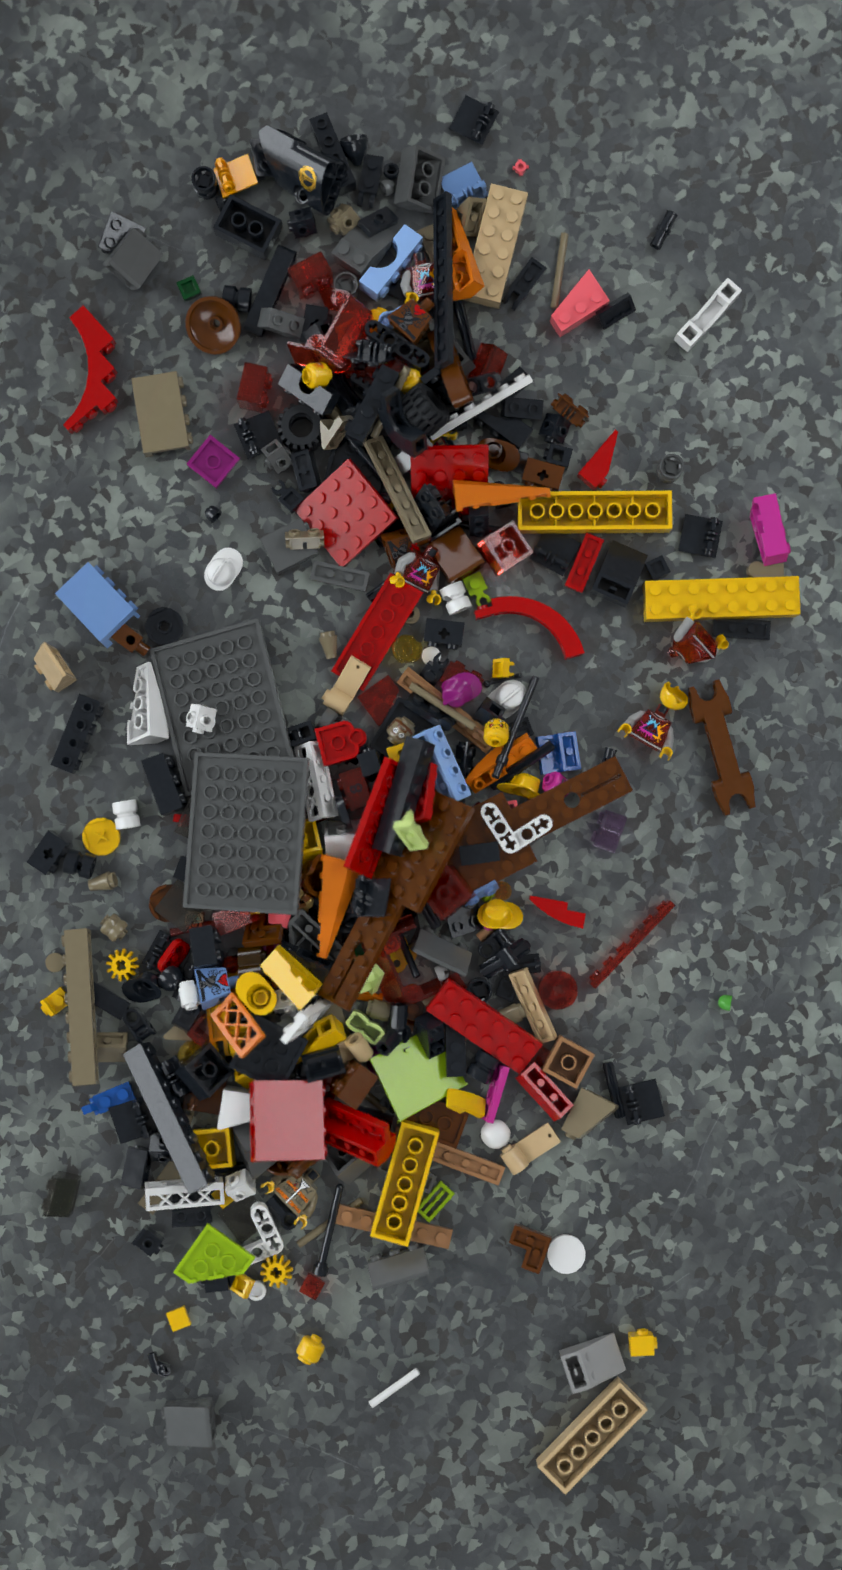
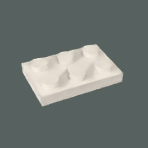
M319 999L314 1005L310 1004L305 1010H300L294 1017L296 1019L294 1023L291 1022L283 1030L285 1034L280 1039L286 1045L310 1030L313 1024L322 1018L333 1003L327 999Z

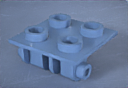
M472 162L442 178L441 186L444 192L447 191L452 194V207L454 209H457L469 196L479 198L488 196L486 183L484 180H481Z

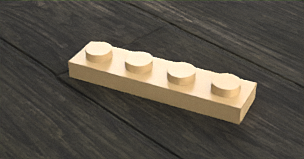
M528 968L511 972L508 976L535 1037L542 1043L555 1040L558 1036Z

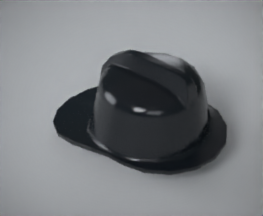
M144 971L136 978L124 982L122 985L124 996L138 1003L160 998L162 995L158 984L160 973L153 974L152 972Z

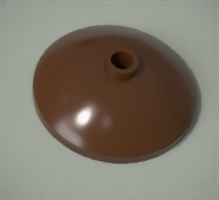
M217 296L202 297L195 301L187 312L185 321L187 334L191 342L201 351L208 354H222L233 348L237 343L241 333L240 318L236 309L225 299ZM215 320L220 322V326L216 325Z

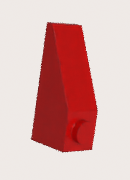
M616 429L577 475L593 491L597 488L601 489L608 481L606 477L609 473L618 435Z

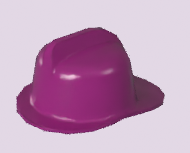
M462 672L445 680L441 686L443 705L448 704L457 708L477 697L482 690V683L479 678L471 673Z

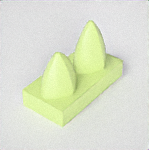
M412 810L405 814L402 821L394 822L393 829L410 851L428 848L429 842L422 834L421 826L414 823Z
M377 964L374 965L360 994L368 991L373 995L378 991L385 973Z

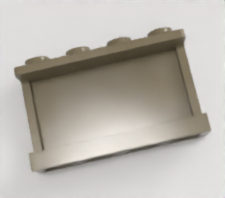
M177 371L131 378L143 454L146 457L154 456L153 453L183 448L191 450L190 444H193L192 433H188L187 425H190V419L184 410V407H187L186 396L182 395L181 388H184L182 376L179 377Z

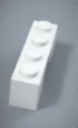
M727 278L700 311L679 330L674 341L686 352H689L739 297L742 290Z

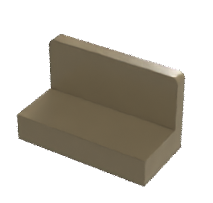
M97 1032L98 1062H126L123 1054L127 1052L128 1032Z

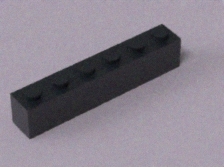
M406 736L374 839L373 849L399 857L402 856L405 844L393 829L395 821H402L409 810H412L413 815L416 812L417 803L434 753V744Z

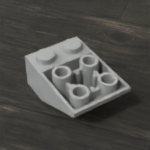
M614 1332L559 1350L573 1394L593 1388L626 1371Z

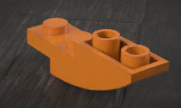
M528 733L514 740L508 755V763L503 767L499 779L507 774L506 769L538 749ZM504 745L490 751L465 779L475 794L498 780L493 778L492 774L496 766L497 756L501 754Z

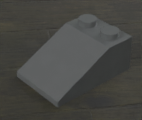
M356 225L354 229L349 231L340 240L331 254L337 264L361 279L370 266L377 267L393 245V238L396 233L387 228L369 238Z

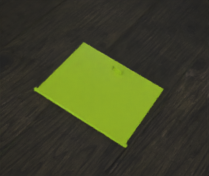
M417 1035L410 1037L407 1043H400L388 1056H383L380 1053L369 1059L398 1118V1123L447 1097V1089L459 1090L468 1085L463 1076L446 1077L445 1052L428 1059Z

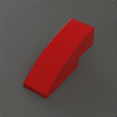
M529 895L528 899L547 915L570 926L583 929L586 913L567 910L568 902Z

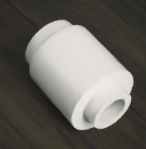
M195 981L181 982L178 989L181 1007L186 1008L187 1011L197 1009L201 1002Z

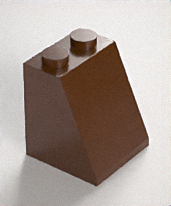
M454 526L440 538L437 537L431 542L429 540V545H427L428 551L431 548L438 551L433 559L449 585L462 581V579L482 569L485 562L460 526L456 528Z

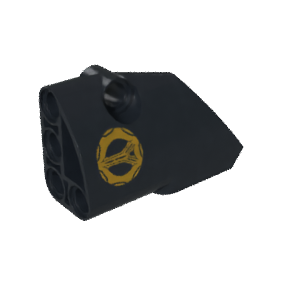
M269 125L259 130L260 142L266 161L278 185L293 195L298 203L311 206V208L325 216L330 215L335 207L348 170L347 163L331 154L319 153L306 146V142L286 131L275 129Z

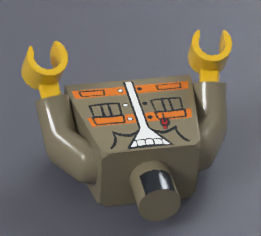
M311 1168L298 1179L292 1176L275 1175L269 1182L261 1184L260 1188L267 1185L269 1190L265 1195L274 1192L298 1217L294 1221V1225L298 1221L303 1223L302 1230L307 1225V1220L316 1208L318 1200L316 1192L318 1188L313 1183L320 1177V1174L314 1168Z

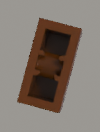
M528 457L521 483L524 486L550 488V491H558L565 467ZM541 473L545 474L543 481L540 480Z

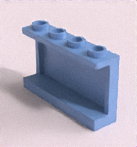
M87 562L55 594L108 649L113 644L109 638L132 616L138 619L140 615L136 612L138 610L137 606L131 600L127 603L125 601L127 596L120 589L116 591L113 588L115 586L114 582L109 577L104 579L102 576L104 572L97 565L93 567Z

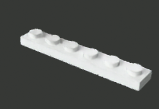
M522 373L514 378L515 382L511 385L505 383L498 387L497 390L499 392L494 395L488 393L481 397L482 402L477 405L471 403L464 407L465 412L460 415L457 412L452 414L450 421L433 436H430L432 441L532 383L531 376L529 374L525 376Z

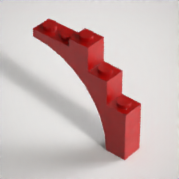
M84 305L69 317L81 335L88 357V377L84 394L74 413L63 424L71 435L74 432H79L88 419H94L98 414L97 411L101 410L104 415L111 413L119 403L105 386L106 383L109 384L116 378L117 371L104 357L105 354H110L115 349L117 343Z

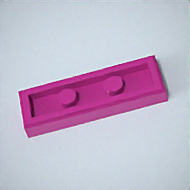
M499 1063L493 1072L485 1098V1116L481 1118L492 1124L494 1123L510 1069L502 1063Z

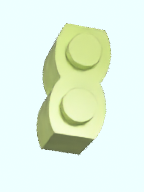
M354 1009L345 1022L349 1029L354 1032H360L367 1042L374 1045L385 1034L384 1028L379 1023L369 1020L368 1016L360 1010Z

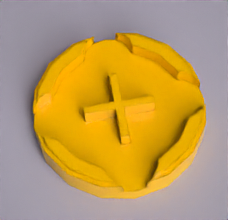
M95 818L89 821L82 833V842L85 848L98 856L114 852L121 841L120 830H116L115 823L107 818Z

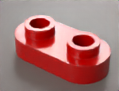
M180 938L172 941L159 959L158 969L162 972L169 966H179L189 952V945Z

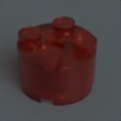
M563 970L548 971L541 977L538 983L539 996L543 1003L551 1009H565L571 1006L577 998L578 988L576 981L569 973ZM559 985H561L560 988L562 989V992H557V994H554L555 991L553 990V987H558Z

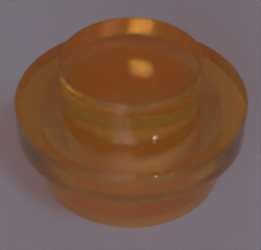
M498 882L499 889L496 890L495 898L503 901L507 900L512 894V888L507 882Z

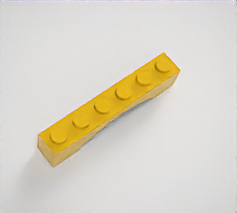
M333 1014L315 1022L312 1028L302 1036L308 1039V1043L301 1055L329 1048L346 1040L343 1024ZM301 1056L296 1065L302 1062ZM234 1070L235 1081L246 1090L249 1089L250 1082L256 1081Z

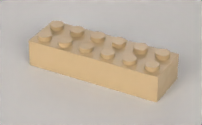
M491 183L473 253L485 287L472 298L463 299L464 301L500 309L527 203L528 192Z
M617 1376L536 1459L537 1467L566 1495L648 1411L646 1404Z

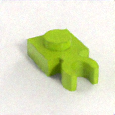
M480 571L462 579L469 596L476 595L477 607L481 606L479 602L481 598L486 599L488 604L490 603V597L483 592L488 588Z

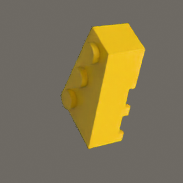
M280 944L260 965L263 968V972L278 985L299 1010L311 1000L323 984Z

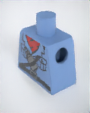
M225 967L194 969L202 1010L221 1004L231 993L230 989L236 988L238 975L228 977Z

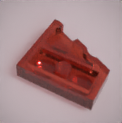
M387 675L358 696V699L378 727L382 725L384 718L399 693V689L390 676Z

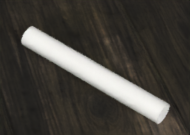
M417 1368L413 1369L369 1401L370 1406L374 1408L419 1376V1370Z

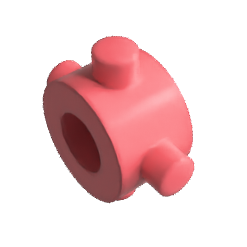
M518 159L515 166H512V170H515L519 176H523L526 169H529V165H526L522 159Z

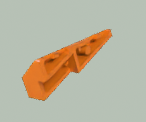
M452 208L453 301L472 298L485 285L457 210Z
M453 480L456 511H462L463 507L477 509L479 506L519 502L520 498L534 500L536 497H551L550 488Z
M321 854L320 860L323 861V872H320L322 891L319 892L318 922L321 923L320 934H318L320 953H317V957L327 959L353 895V890H355V879L358 878L359 874L343 867L345 860Z

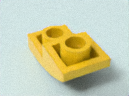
M447 1089L446 1107L459 1114L467 1112L479 1119L485 1116V1098L458 1089Z

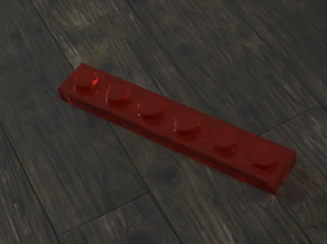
M662 900L656 906L657 911L653 915L649 914L642 921L644 925L640 929L635 928L629 935L630 939L626 943L622 942L616 948L617 953L613 957L608 956L602 963L604 966L601 970L598 971L596 969L589 976L591 980L588 983L596 989L676 905L670 900L666 902Z

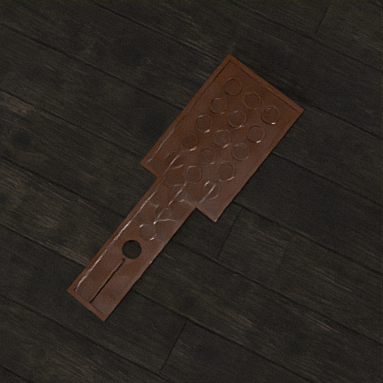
M616 756L512 809L503 792L472 807L475 809V812L428 899L434 914L457 903L465 895L493 880L498 882L538 861L529 844L514 853H507L498 842L501 861L461 865L459 846L497 841L481 815V808L484 804H495L513 832L540 815L549 816L552 820V827L548 832L537 838L539 839L633 791ZM570 792L578 794L580 798L578 806L574 808L568 807L564 802L565 796ZM487 806L484 814L491 816L493 820H490L489 823L492 825L494 821L501 819L499 815L495 817L493 814L495 809ZM541 818L539 825L531 824L536 831V835L540 834L538 829L541 827L548 828L549 820ZM499 822L495 825V831L498 834L505 832L506 826L504 823ZM526 828L522 831L521 835L525 840H529L532 838L533 832L531 829ZM510 832L500 837L501 841L503 839L507 841L505 846L507 849H515L516 841H510L508 836H511Z
M435 791L431 820L420 824L414 822L416 825L421 826L422 834L429 842L428 848L410 851L405 845L401 857L386 852L381 853L372 879H392L385 917H358L318 992L319 996L349 1012L351 1011L405 907L421 914L475 812L474 808ZM364 943L366 948L365 954L356 957V946Z

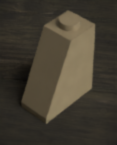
M581 1088L561 1130L566 1132L565 1136L576 1140V1138L582 1139L619 1108V1105L586 1088Z

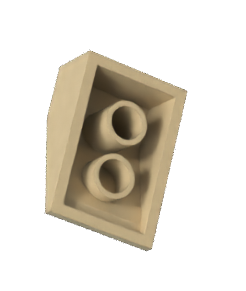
M44 642L34 657L36 662L34 667L40 675L44 674L47 679L45 683L51 691L60 692L77 681L57 648Z

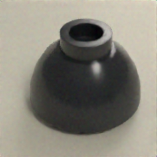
M169 966L159 976V987L169 992L178 991L180 988L179 984L184 982V975L178 966Z

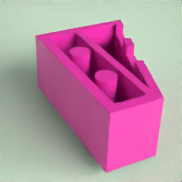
M776 493L754 497L750 520L764 566L787 562L791 549L789 543L786 542L785 528L782 523Z

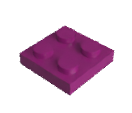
M209 435L186 465L217 489L240 461V458L213 436Z

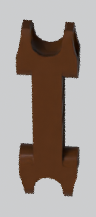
M720 679L713 681L714 696L710 701L701 699L694 686L688 688L689 710L694 724L701 722L704 724L719 777L718 780L711 781V787L723 816L730 814L729 800L735 794H739L744 798L749 809L756 807L751 775L749 771L740 773L724 717L732 714V707L729 696L725 692Z

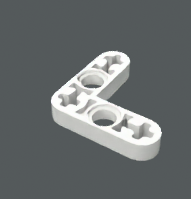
M487 803L481 808L483 819L503 850L507 853L518 851L548 832L552 827L551 818L547 815H540L513 832L495 804ZM487 806L495 809L493 812L495 817L498 815L501 817V819L494 821L492 825L489 823L490 820H493L491 816L484 814ZM541 818L544 820L548 819V828L541 827L538 829L540 834L536 835V831L531 824L535 823V826L540 824ZM499 822L504 823L506 826V830L502 834H498L495 831V825ZM526 828L531 829L533 832V836L529 840H525L521 835L522 831ZM510 832L511 836H508L510 841H516L515 849H507L505 847L507 841L505 839L501 841L500 837Z
M260 1201L255 1202L251 1206L250 1211L252 1220L262 1239L245 1245L243 1248L250 1253L254 1248H260L262 1253L257 1256L254 1255L255 1259L250 1265L280 1253L284 1246L283 1238L267 1205ZM256 1209H260L263 1212L262 1220L259 1213H256ZM270 1224L273 1228L271 1231L265 1232L262 1230V1226ZM273 1236L275 1243H278L277 1247L272 1245L270 1237Z

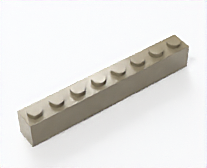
M88 928L64 930L61 942L62 946L65 947L62 961L63 965L66 966V974H64L63 979L64 985H67L65 1004H68V1012H66V1023L69 1024L67 1042L70 1043L68 1062L71 1063L72 1071H69V1081L72 1083V1086L98 1085L100 1082L91 930Z

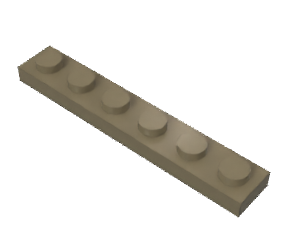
M383 435L378 436L377 439L367 440L364 446L412 543L430 538L432 534Z

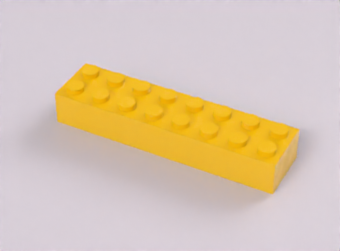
M550 491L551 497H536L534 500L520 498L519 502H517V534L670 533L672 530V491Z
M799 576L645 581L642 584L644 622L684 621L686 617L691 615L689 609L694 604L698 607L694 613H697L699 609L703 611V616L700 619L694 620L797 617L801 614Z

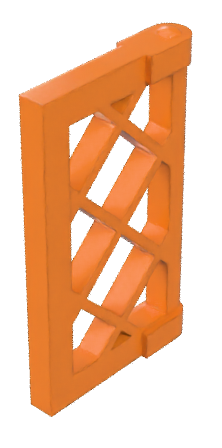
M231 992L210 1015L242 1059L266 1036L235 992ZM233 1001L238 1006L237 1010H230ZM223 1012H225L224 1022L219 1017ZM230 1012H237L236 1024L229 1023ZM241 1012L248 1020V1024H240ZM228 1026H236L235 1037L229 1031ZM240 1026H247L246 1038H239ZM252 1027L257 1033L254 1038H251ZM238 1040H246V1045L243 1049L238 1044Z

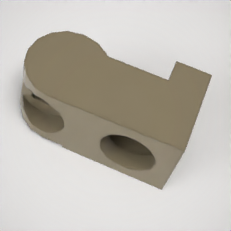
M755 561L747 567L746 575L748 578L784 577V562L764 566L763 563Z

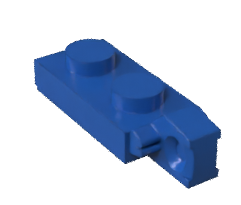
M127 1081L94 1095L89 1099L90 1104L83 1106L81 1109L84 1115L93 1111L97 1115L109 1111V1107L137 1098L130 1081Z

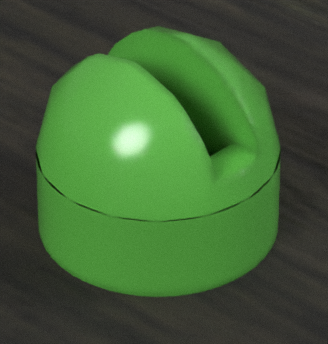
M721 996L718 1000L719 1007L730 1011L732 996Z

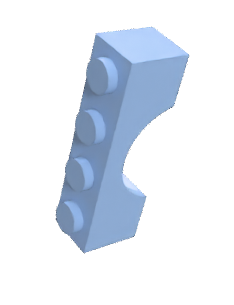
M404 224L393 238V248L397 254L394 262L383 268L370 266L359 280V290L376 302L380 297L384 298L389 291L388 287L398 281L401 271L403 269L406 270L410 266L413 256L417 255L416 253H420L423 249V237Z

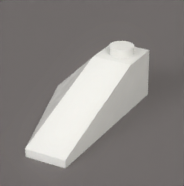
M146 662L136 667L133 686L135 699L130 704V709H133L131 720L127 722V745L157 744L169 739V728L151 662Z

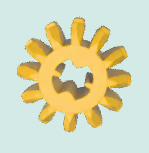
M125 948L122 949L121 953L117 949L114 951L115 956L113 954L108 956L112 961L106 962V965L111 966V968L107 969V973L113 971L112 979L118 975V981H123L124 977L128 981L130 980V974L136 975L133 968H139V965L133 964V962L138 960V957L132 959L133 951L127 954ZM119 961H120V962H122V961H125V962H126V963L124 964L125 967H126V969H125V968H122V969L119 968V967H120Z
M274 1254L273 1260L267 1257V1263H262L261 1265L264 1270L260 1272V1275L265 1276L263 1279L264 1283L270 1280L269 1287L276 1283V1287L280 1288L281 1282L287 1285V1279L292 1278V1274L289 1272L293 1271V1267L288 1266L291 1261L288 1259L284 1262V1255H281L280 1259H278L277 1254ZM275 1267L280 1271L279 1274L273 1271Z

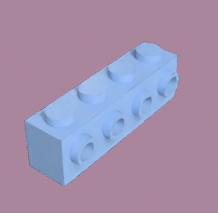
M437 725L413 736V738L425 740L435 745L430 762L437 764V778L435 780L437 792L457 801L470 796L471 792L441 726Z

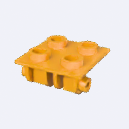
M248 154L227 163L221 157L216 159L214 172L223 199L230 196V194L233 195L258 184Z

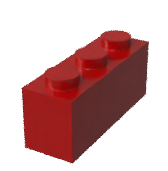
M535 1062L528 1065L515 1078L553 1121L561 1119L574 1106Z

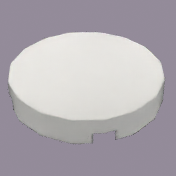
M562 1234L551 1240L547 1250V1258L554 1270L559 1273L570 1274L580 1269L585 1261L586 1252L583 1243L577 1237Z

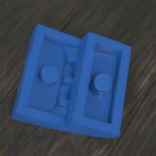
M576 731L535 737L537 748L548 741H551L555 746V750L539 760L540 775H546L555 771L566 772L581 769Z

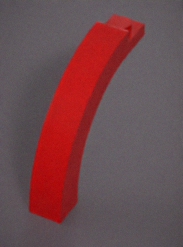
M517 596L491 598V607H488V604L481 605L474 611L475 620L501 614H516L531 618L542 624L552 633L562 649L565 660L585 654L578 635L567 620L557 611L539 601Z

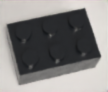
M232 194L227 199L213 226L216 236L265 261L283 229L281 219Z
M160 753L141 760L160 815L168 816L187 809L186 804L189 801L180 789L182 781L179 774L176 775L173 768L176 765L173 757Z

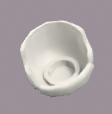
M494 1119L493 1124L485 1122L481 1128V1139L489 1148L500 1149L505 1147L510 1141V1129L501 1120Z

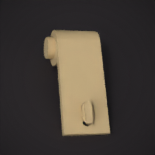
M351 655L334 687L331 690L327 689L322 696L323 704L343 716L371 667Z
M360 1032L353 1033L346 1037V1040L336 1044L339 1045L344 1064L347 1060L350 1061L353 1058H356L360 1063L367 1062L372 1058L373 1049Z
M547 1122L513 1145L508 1144L503 1147L500 1156L511 1173L515 1175L524 1170L531 1161L559 1144L561 1140L549 1122Z

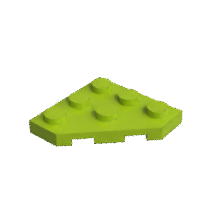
M207 1223L173 1273L188 1284L220 1279L232 1275H243L255 1259V1256Z

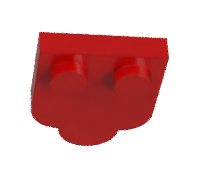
M341 721L314 729L324 767L355 759L360 753V747L367 741L366 733L360 728H354L348 721Z

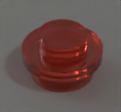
M228 956L224 959L222 967L226 968L227 973L233 974L238 971L237 957Z

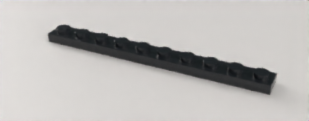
M447 191L433 199L434 367L439 370L454 363L452 194Z

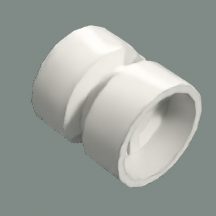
M462 581L452 583L439 590L443 601H447L445 606L449 616L472 607L469 597L464 595L466 590Z
M137 799L112 803L113 814L117 815V818L114 819L116 830L141 826L140 817L136 814L138 811Z

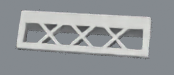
M309 741L294 747L296 757L303 758L302 750L306 749V758L310 759L306 805L309 822L339 816L334 799L329 766L324 767L318 742ZM311 786L314 789L313 797L310 794ZM315 805L317 806L318 814H319V815H316V816H315V814H314V806H315Z
M223 1176L215 1177L217 1182L199 1191L198 1193L201 1197L198 1201H191L188 1198L189 1194L182 1179L145 1182L146 1211L225 1204ZM212 1190H220V1199L212 1200L207 1195ZM172 1194H179L182 1197L178 1203H172L168 1198ZM158 1195L163 1199L157 1205H150L149 1196Z

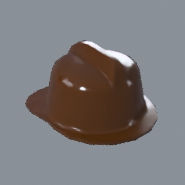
M485 438L477 444H488V468L508 472L515 469L520 462L518 449L509 442L497 438Z

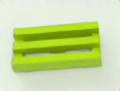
M440 1180L431 1190L430 1194H427L420 1202L418 1213L430 1223L454 1196L455 1192ZM440 1187H442L443 1189L440 1191V1193L432 1200V1202L424 1209V1211H422L421 1208L429 1201V1199L437 1192V1190ZM444 1193H449L437 1208L427 1216L426 1214Z

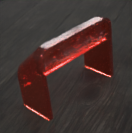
M319 285L318 290L325 307L329 308V310L338 311L326 335L315 334L307 340L306 344L288 341L287 346L294 362L301 366H306L309 363L324 362L332 372L344 373L350 368L352 362H350V359L343 358V356L358 351L356 342L366 338L365 325L367 322L374 320V316L371 310L348 291Z
M412 914L398 920L376 962L385 973L379 987L385 1000L392 1003H417L436 995L442 987L438 978L421 985L409 984L403 987L390 954L398 951L401 947L399 934L416 927ZM361 943L364 952H366L364 943Z

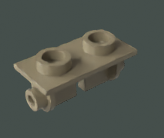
M311 528L308 531L292 529L289 532H285L286 548H290V550L303 549V542H307V549H320L324 546V539H322L324 538L323 530Z

